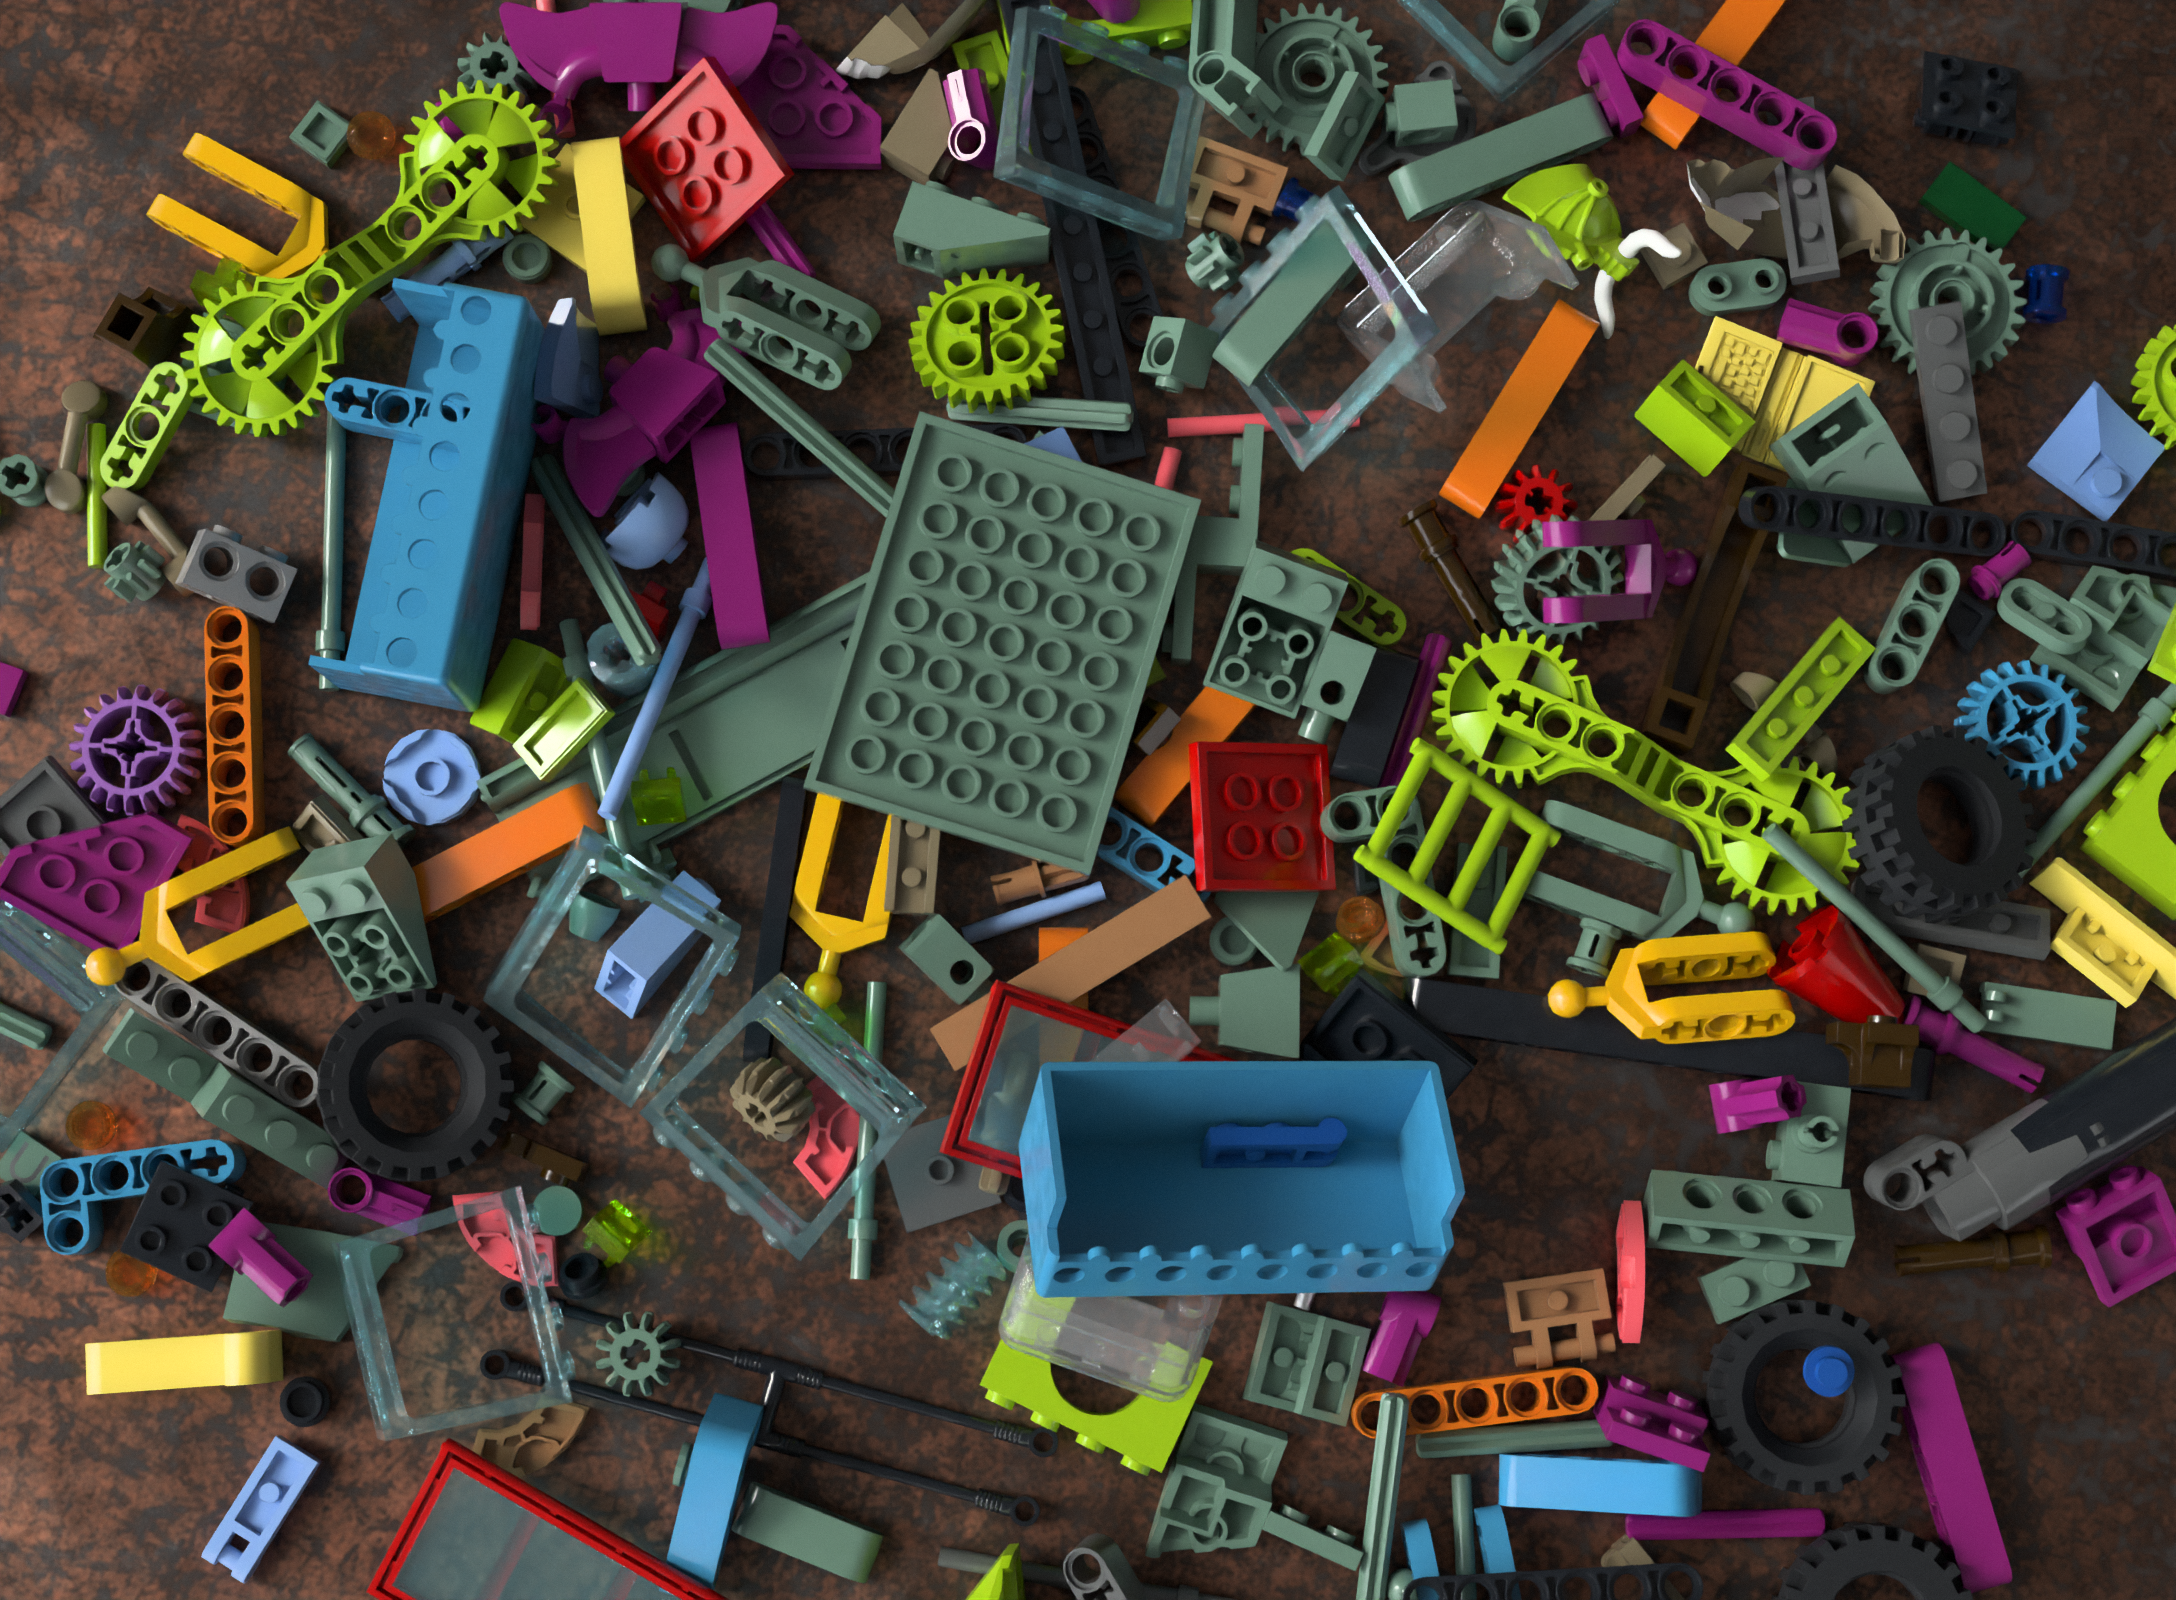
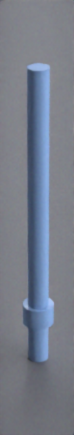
M707 557L703 560L692 588L685 590L679 605L682 613L597 812L605 819L612 821L617 819L699 620L706 618L713 602L710 596L711 585Z

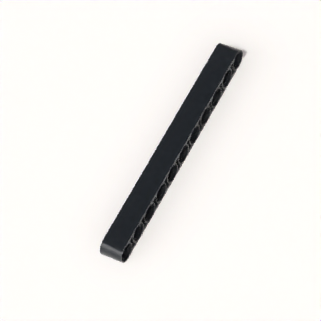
M1403 978L1400 999L1447 1036L1761 1080L1793 1074L1796 1081L1851 1088V1092L1914 1101H1931L1936 1051L1915 1049L1912 1060L1910 1088L1896 1090L1848 1086L1849 1065L1846 1057L1839 1049L1831 1045H1825L1826 1035L1787 1030L1781 1034L1769 1037L1664 1044L1658 1042L1655 1038L1640 1039L1610 1013L1606 1006L1585 1007L1578 1016L1564 1018L1551 1010L1548 1004V996L1418 978Z

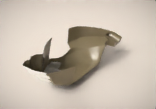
M965 0L930 39L910 11L901 3L889 17L885 15L835 72L838 75H848L856 79L866 77L878 79L888 72L892 74L906 73L923 66L941 55L963 34L984 8L988 0Z
M1785 157L1756 160L1736 170L1731 169L1726 163L1715 159L1706 163L1700 159L1687 162L1690 189L1705 211L1706 223L1738 251L1788 259L1778 193L1769 186L1761 184ZM1835 165L1826 179L1838 260L1862 249H1869L1872 261L1897 264L1904 259L1906 238L1893 211L1858 174Z

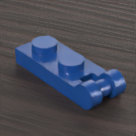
M1331 1117L1323 1119L1318 1126L1291 1127L1283 1122L1271 1123L1264 1127H1242L1237 1123L1220 1124L1216 1127H1209L1199 1150L1201 1167H1326L1334 1162L1339 1148L1347 1136V1129L1342 1121Z

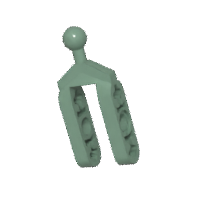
M670 243L657 248L651 258L652 269L661 280L673 282L683 279L699 287L703 323L716 328L718 335L730 346L823 390L837 388L852 368V360L844 347L854 351L864 350L871 344L881 329L879 315L868 304L778 261L767 260L760 263L747 257L712 266L707 270L690 262L687 253L679 245ZM793 291H794V292H795V295H794L793 298L791 299L790 296L792 295V293H793ZM743 293L752 301L739 298V296ZM807 299L816 303L821 309L822 314L811 311L806 306L804 300ZM837 312V313H838L837 317H836L835 319H833L832 317H833L834 314ZM855 322L859 324L858 329L855 328ZM764 331L765 333L760 337V333ZM776 336L787 339L794 350L783 347L777 341ZM807 351L808 354H807V356L804 358L803 355H804V353Z
M1546 800L1540 818L1559 831L1562 836L1671 874V878L1658 915L1539 871H1535L1523 898L1579 919L1588 918L1610 924L1624 932L1623 935L1644 941L1670 938L1695 917L1717 924L1721 934L1754 930L1755 916L1747 905L1740 902H1731L1721 906L1704 899L1693 852L1680 848L1676 844L1572 805L1555 800Z

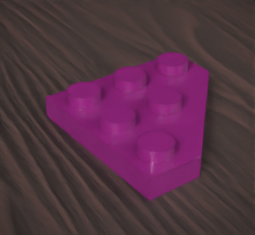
M776 25L765 57L754 73L739 86V93L790 168L882 170L880 151L883 132L882 118L869 105H866L849 88V85L802 41V38L789 25Z
M150 811L17 845L10 849L0 867V899L92 950L101 947H113L119 950L134 943L140 934L145 892L171 880L196 835Z

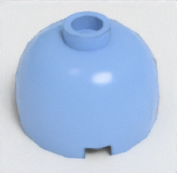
M657 472L654 475L653 481L650 478L647 479L614 515L616 518L614 524L617 525L615 529L610 532L607 528H604L599 535L611 559L624 567L636 570L653 567L662 559L671 564L688 544V541L682 536L689 524V510L683 495L669 480Z

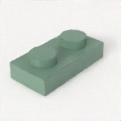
M1345 71L1303 155L1329 179L1344 181L1386 98L1359 72Z
M1745 1257L1696 1277L1716 1324H1722L1811 1286L1801 1263Z
M1283 1503L1279 1512L1270 1508L1262 1527L1264 1531L1356 1572L1364 1553L1360 1548L1353 1545L1356 1536L1328 1524L1325 1532L1307 1525L1310 1518L1308 1514Z

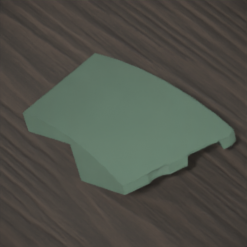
M2093 565L2068 600L2082 609L2091 619L2092 631L2085 647L2077 653L2065 655L2055 653L2039 643L2029 660L2039 666L2041 664L2049 665V672L2055 676L2060 673L2066 675L2065 682L2079 689L2086 696L2114 712L2141 669L2156 650L2176 603V588L2150 583L2149 576L2134 573L2125 575L2114 569Z
M261 1222L278 1237L275 1241L314 1276L311 1278L308 1288L299 1298L283 1308L256 1286L257 1284L245 1273L240 1275L234 1270L223 1319L231 1323L278 1328L293 1337L340 1342L354 1323L356 1313L365 1307L376 1293L374 1287L392 1263H398L402 1258L404 1249L399 1246L353 1236Z
M1194 1403L1184 1425L1164 1484L1145 1548V1556L1158 1558L1162 1552L1193 1549L1194 1553L1211 1552L1219 1547H1228L1230 1549L1255 1547L1272 1505L1271 1484L1288 1443L1287 1432Z

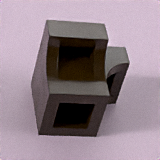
M148 287L136 299H131L119 292L94 332L93 338L105 347L152 370L156 365L166 361L194 312L186 305L151 287Z
M1880 1015L1867 1016L1866 1023L1834 1022L1826 1025L1825 1045H1831L1839 1049L1846 1057L1849 1065L1848 1086L1896 1090L1910 1088L1913 1055L1915 1049L1919 1046V1025L1897 1024V1017Z

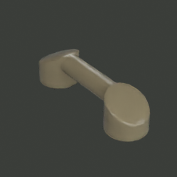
M88 380L72 383L62 394V404L68 410L57 469L49 474L44 486L45 495L49 503L65 514L77 513L87 505V484L76 476L86 423L101 417L108 404L107 396L103 389L96 383Z
M113 486L101 496L102 499L126 526L139 518L173 559L161 568L172 585L186 599L195 592L175 584L190 549L152 502L132 491Z
M1742 672L1730 683L1731 690L1735 696L1753 711H1758L1780 685L1772 678L1753 672ZM1814 722L1802 737L1808 745L1797 756L1805 770L1814 761L1817 762L1818 770L1816 777L1822 780L1827 774L1837 771L1838 761L1831 738Z

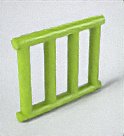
M1417 737L1412 742L1409 750L1414 756L1368 845H1361L1355 852L1353 859L1363 865L1365 869L1484 948H1488L1495 954L1500 955L1505 950L1508 942L1507 939L1503 938V935L1547 847L1555 846L1561 837V833L1432 744ZM1431 767L1453 782L1412 864L1406 872L1384 856ZM1469 794L1490 807L1492 811L1448 897L1445 898L1424 884ZM1508 821H1511L1530 834L1531 837L1487 924H1484L1466 912L1464 908Z

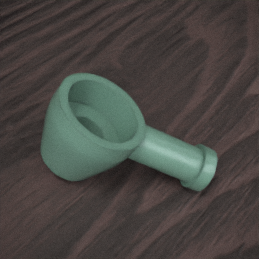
M537 873L534 874L526 894L530 898L535 896L569 909V931L581 938L598 942L609 930L621 910L618 904L602 896L583 890L569 889L543 879L542 875Z

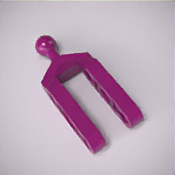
M1652 519L1542 522L1543 547L1625 545V593L1543 597V623H1585L1652 618L1665 579L1667 582L1677 586H1683L1692 582L1699 570L1698 558L1692 551L1680 547L1670 550L1665 555Z

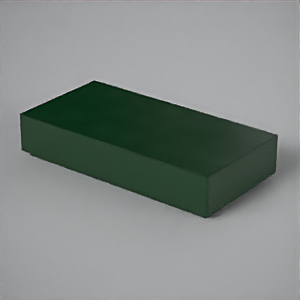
M1951 161L1918 202L1960 234L1964 230H1968L1969 240L1972 243L1976 244L1980 239L1986 237L1987 245L1985 250L1988 253H1992L1999 248L2003 250L2027 218Z

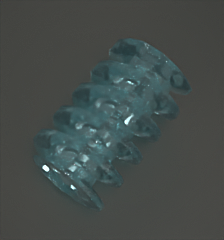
M613 622L602 625L594 631L587 642V659L591 671L605 688L619 698L629 699L650 689L659 663L656 665L651 664L646 668L639 667Z
M968 1229L966 1231L972 1242L970 1247L957 1241L952 1244L959 1259L954 1261L944 1256L939 1258L945 1274L941 1276L929 1270L925 1273L931 1286L930 1290H925L916 1285L911 1288L917 1300L915 1306L903 1300L898 1302L904 1311L930 1335H937L946 1340H950L953 1337V1332L948 1324L949 1320L959 1325H964L967 1322L962 1306L972 1310H978L981 1307L975 1293L976 1291L988 1296L993 1295L995 1291L989 1279L990 1276L1001 1281L1008 1279V1274L1002 1262Z

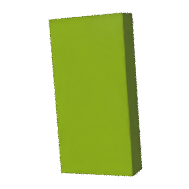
M578 677L514 743L513 747L541 781L549 783L616 713L587 679Z

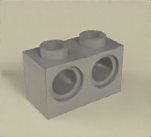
M215 525L213 531L208 529L198 530L175 584L225 606L235 607L244 614L264 623H275L298 570L286 564L288 556L264 545H261L258 551L240 544L243 538L242 535L220 525ZM211 548L221 550L227 558V567L219 576L210 574L204 567V555ZM257 568L266 570L272 577V588L265 596L256 594L250 586V576Z

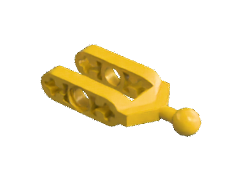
M194 133L183 152V155L188 160L212 175L299 220L278 256L274 255L252 241L163 194L157 195L146 213L151 220L166 230L254 277L294 278L304 274L323 254L330 251L328 207L322 200L309 194L291 181L199 133Z
M819 793L817 794L789 916L822 949L818 970L806 979L803 994L811 1006L817 1009H828L839 1002L842 995V985L840 979L836 976L841 954L843 955L881 942L887 938L893 912H884L891 815H888L863 922L821 913L818 910L845 801Z
M288 826L270 833L145 892L139 940L119 950L113 947H101L91 952L85 965L87 976L97 985H114L123 978L127 967L148 958L184 981L191 983L311 927L300 906L296 903L187 955L167 914L168 911L299 851L301 847L291 827Z
M1757 931L1647 940L1636 948L1620 949L1605 982V986L1583 987L1577 981L1564 979L1557 981L1548 993V1004L1551 1010L1560 1017L1572 1018L1578 1016L1585 1007L1606 1006L1610 1013L1640 1039L1655 1038L1658 1042L1664 1044L1769 1037L1787 1031L1795 1022V1013L1789 996L1786 992L1775 989L1679 996L1648 1002L1644 985L1758 977L1767 973V969L1775 965L1776 956L1770 938L1765 933Z

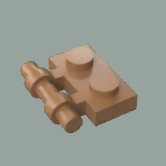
M1199 135L1182 180L1183 185L1197 189L1198 193L1194 201L1177 195L1171 213L1188 219L1187 224L1201 229L1202 225L1231 235L1239 244H1241L1242 240L1260 246L1266 228L1249 222L1253 210L1270 217L1272 216L1289 168ZM1216 196L1239 205L1235 216L1209 207L1212 197Z
M1603 1268L1503 1282L1510 1332L1530 1330L1532 1345L1513 1348L1516 1367L1536 1365L1537 1369L1553 1367V1362L1575 1358H1579L1581 1363L1596 1361L1597 1355L1616 1352L1613 1333L1594 1335L1592 1321L1612 1318ZM1575 1324L1576 1338L1550 1342L1548 1327Z

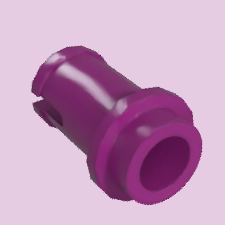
M2009 541L2002 550L1983 566L1975 565L1972 568L1971 576L1967 579L1968 585L1983 600H1988L1990 597L1998 598L2001 595L2002 587L2024 568L2031 565V558L2020 544Z

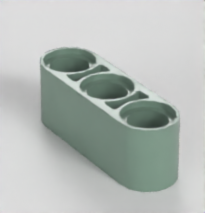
M1940 558L1931 559L1913 571L1907 578L1874 645L1876 649L1869 656L1864 666V680L1874 692L1883 695L1893 694L1912 682L1916 677L1959 589V572L1948 560ZM1925 574L1933 575L1939 580L1942 588L1940 595L1931 594L1926 590L1923 585ZM1903 617H1912L1918 621L1921 628L1920 637L1909 636L1904 631L1902 626ZM1882 659H1891L1897 663L1900 668L1899 680H1892L1884 675L1881 669Z
M754 1481L749 1482L731 1527L732 1531L745 1538L844 1578L864 1584L868 1580L885 1537L883 1533L869 1526Z

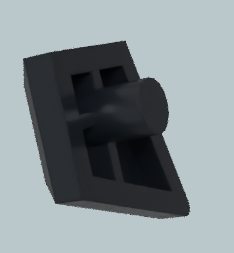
M13 1179L0 1183V1231L7 1233L21 1243L43 1223L42 1203L22 1182Z

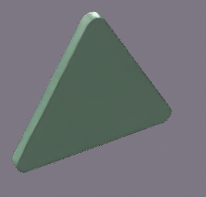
M1788 479L1786 488L1799 489L1793 480ZM1808 500L1801 504L1798 511L1799 519L1805 527H1810L1814 524L1818 514ZM1779 533L1776 549H1778L1779 554L1783 558L1838 567H1847L1852 563L1835 539Z
M1218 892L1214 902L1281 972H1288L1294 961L1319 893Z

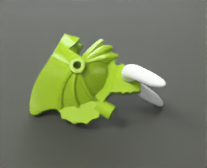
M1568 164L1532 173L1516 182L1502 198L1519 208L1532 219L1531 228L1537 233L1540 241L1544 242L1548 250L1561 255L1566 260L1571 259L1578 271L1589 268L1593 263L1600 267L1595 282L1594 301L1604 337L1609 339L1615 327V313L1612 302L1613 285L1615 280L1621 281L1624 276H1629L1640 261L1634 258L1638 251L1643 247H1650L1662 257L1677 258L1681 256L1682 251L1656 230L1643 228L1630 233L1625 239L1620 238L1622 237L1620 218L1612 198L1607 193L1609 191L1608 185L1603 180L1596 178L1587 164Z

